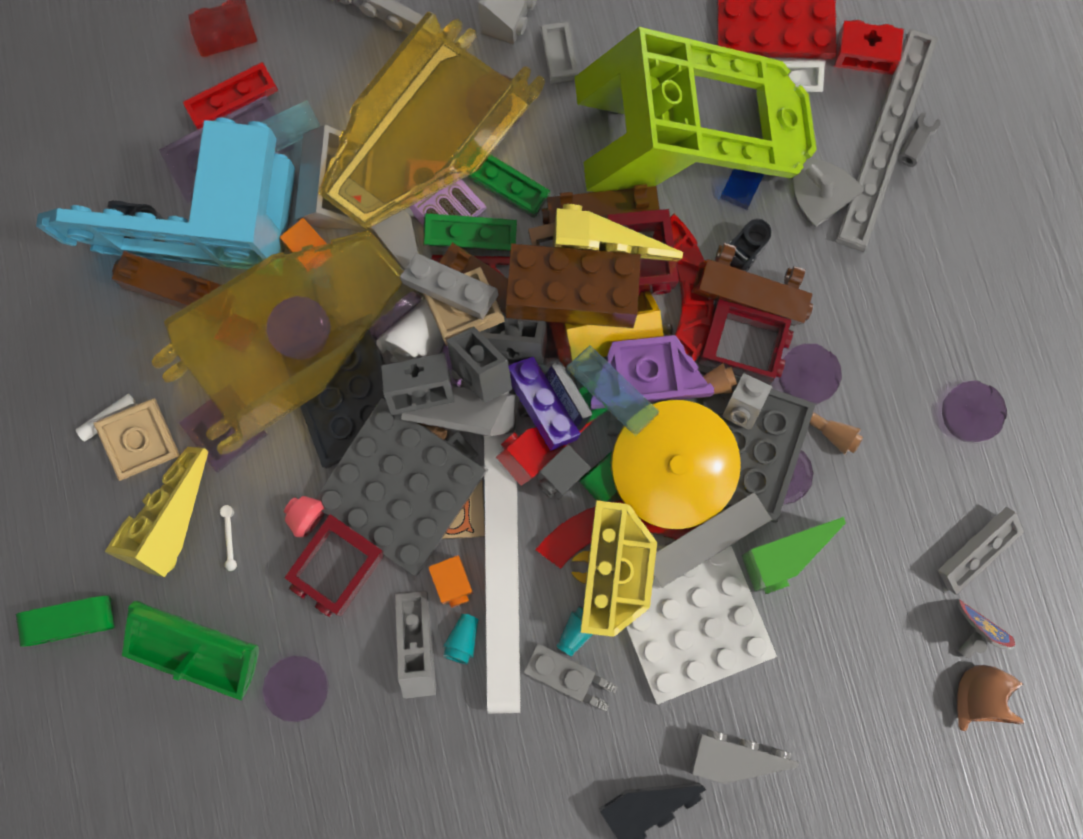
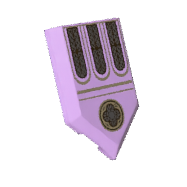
M405 162L402 196L450 170L451 167L448 164ZM459 176L406 203L413 212L414 217L423 227L425 213L477 217L487 209Z

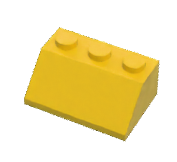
M650 291L640 292V296H638V312L634 328L562 323L572 363H583L608 356L612 342L664 336L661 312Z

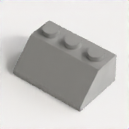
M479 0L481 33L514 44L518 34L523 35L527 25L526 14L528 9H534L537 0Z
M322 125L303 134L295 220L299 221L304 218L310 225L318 228L366 230L364 222L327 196V194L367 141L327 125ZM373 150L350 178L351 181L368 193L370 191Z
M461 380V385L452 383L455 402L405 412L401 416L402 420L488 436L514 433L519 398L517 394H511L508 391L484 403Z

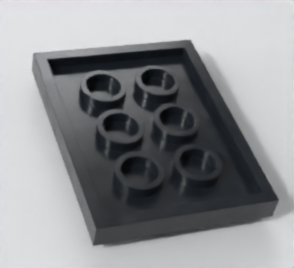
M366 317L281 353L322 467L326 469L340 462L381 398L385 399L381 366L386 364L376 344L377 341L370 322Z

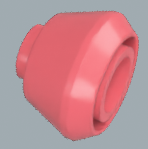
M302 496L299 499L294 497L283 511L286 514L285 522L295 537H306L320 522L324 515L322 510L325 508L321 500Z

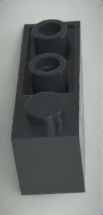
M701 783L629 789L601 806L599 811L617 839H645L647 837L645 831L654 825L661 828L675 818L673 812L683 805L686 809H689L702 800L700 794L706 789Z

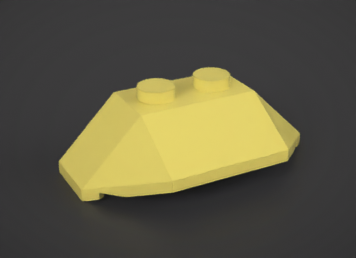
M596 501L581 633L615 637L650 608L657 541L629 504Z

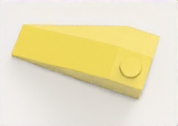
M564 204L563 209H557L555 212L553 247L641 254V259L676 262L682 259V251L590 211H582V206Z
M187 447L163 475L162 482L164 484L160 489L152 494L148 493L142 500L145 504L144 508L135 518L128 516L106 548V553L148 574L165 577L175 567L177 557L184 544L208 451L205 448Z

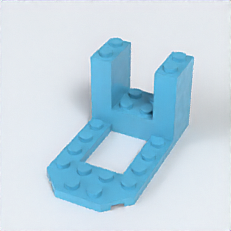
M216 118L215 121L204 120L189 222L188 219L179 216H168V220L156 219V216L143 212H137L135 216H125L123 212L114 209H103V213L91 212L90 208L71 205L70 209L56 208L39 213L36 227L62 244L76 246L77 241L91 245L90 251L100 254L122 256L123 252L127 251L151 260L281 274L285 246L280 236L288 228L296 168L287 156L275 153L277 138L266 124L257 121H250L248 125L236 124L233 120L227 118ZM124 236L135 237V239L124 238ZM154 239L165 240V242L154 241ZM184 243H193L195 245H185Z

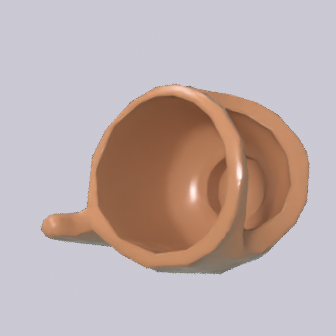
M977 665L967 670L959 682L957 695L959 729L966 731L970 722L979 721L1024 724V720L1014 714L1008 707L1010 696L1023 683L1009 673L992 666Z

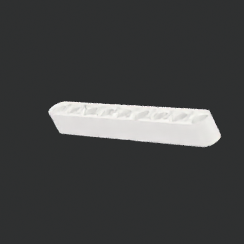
M513 433L494 436L484 435V467L488 469L484 475L488 714L520 713L517 481L496 458L504 450L500 444Z

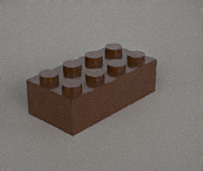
M511 244L506 318L634 328L638 312L641 254Z

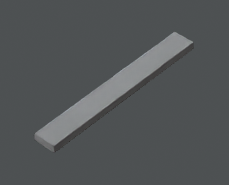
M911 28L907 33L902 47L901 61L893 73L856 180L865 191L848 203L835 240L837 243L863 252L867 248L938 37Z

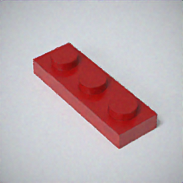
M261 62L183 101V104L197 130L201 131L203 130L204 120L215 121L216 118H226L278 92V89L264 63Z

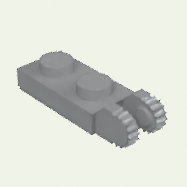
M537 644L524 671L525 674L580 702L584 700L606 712L610 706L606 701L587 694L591 683L594 682L600 685L602 689L616 693L619 687L595 675L596 672L540 644Z

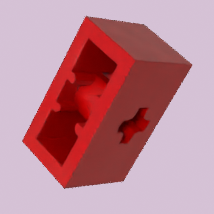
M844 20L838 33L834 67L893 75L901 61L904 29L896 28L890 24L875 25L861 20Z

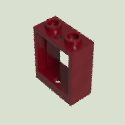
M669 209L607 214L606 219L638 233L661 231L662 243L674 248ZM665 261L666 275L640 277L638 296H640V292L652 291L653 295L670 293L671 289H674L679 281L676 261Z
M719 299L714 309L711 328L709 329L699 364L715 369L724 363L726 369L732 367L734 375L742 377L743 373L770 385L776 377H781L786 360L781 359L783 349L789 348L794 331L789 330L791 319ZM726 318L776 333L766 370L716 356Z
M330 514L284 578L292 583L288 589L303 599L309 595L316 600L317 603L314 607L328 617H331L333 613L342 617L385 555L383 550ZM332 531L368 556L336 603L299 578Z

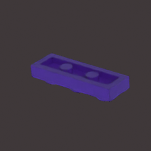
M531 357L508 365L512 388L550 451L577 441L581 433L535 358Z

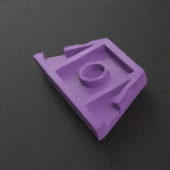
M676 335L612 342L596 390L591 399L590 408L600 409L668 400L710 397L714 394V388L711 383L708 384L698 371L699 367L692 357L685 353L684 346Z

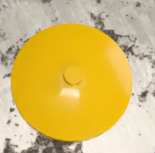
M668 400L643 408L633 415L622 427L612 450L611 473L618 495L624 504L631 506L639 518L658 527L685 529L707 522L716 516L730 501L740 476V453L732 431L716 413L695 402Z

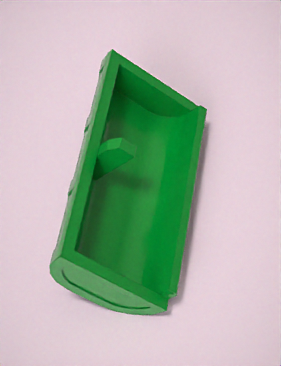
M134 601L128 606L122 650L123 657L171 674L174 680L180 681L184 679L242 701L254 676L259 654L258 645L224 634L216 629L205 627L178 615L170 614L140 601Z

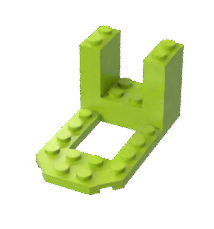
M638 27L574 77L577 105L625 114L627 132L583 162L586 191L600 192L634 188V185L647 184V187L657 186L695 162L792 178L801 172L805 161L812 157L817 150L809 94L802 85L796 86L789 78L790 70L783 61ZM694 75L756 89L763 139L701 127Z

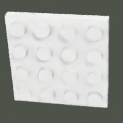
M732 546L724 549L661 588L656 578L653 577L650 608L626 627L656 705L777 657Z

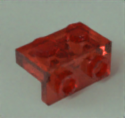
M228 0L220 6L210 9L200 8L188 15L191 34L201 57L257 42V36L251 22L246 0Z

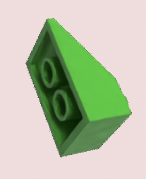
M841 517L770 542L741 555L754 591L764 589L765 594H769L790 586L788 579L796 577L846 524L845 518Z

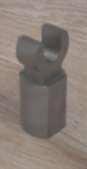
M922 112L917 118L914 126L915 129L911 131L898 155L899 161L910 167L918 164L930 142V136L940 126L939 119L935 121L933 126H926L923 122L926 116L925 112Z

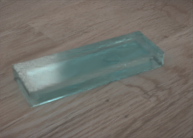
M591 345L567 366V371L635 436L659 414V411Z

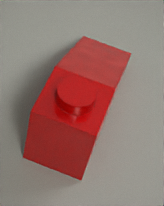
M591 421L590 423L586 424V425L583 427V429L580 430L579 432L581 433V432H582L585 428H587L593 421ZM535 427L527 429L520 436L515 432L500 444L504 450L496 458L522 486L538 474L567 445L550 451Z

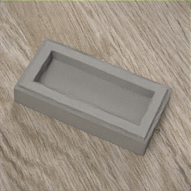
M569 21L541 25L540 34L549 83L554 84L575 80L574 77L579 72Z

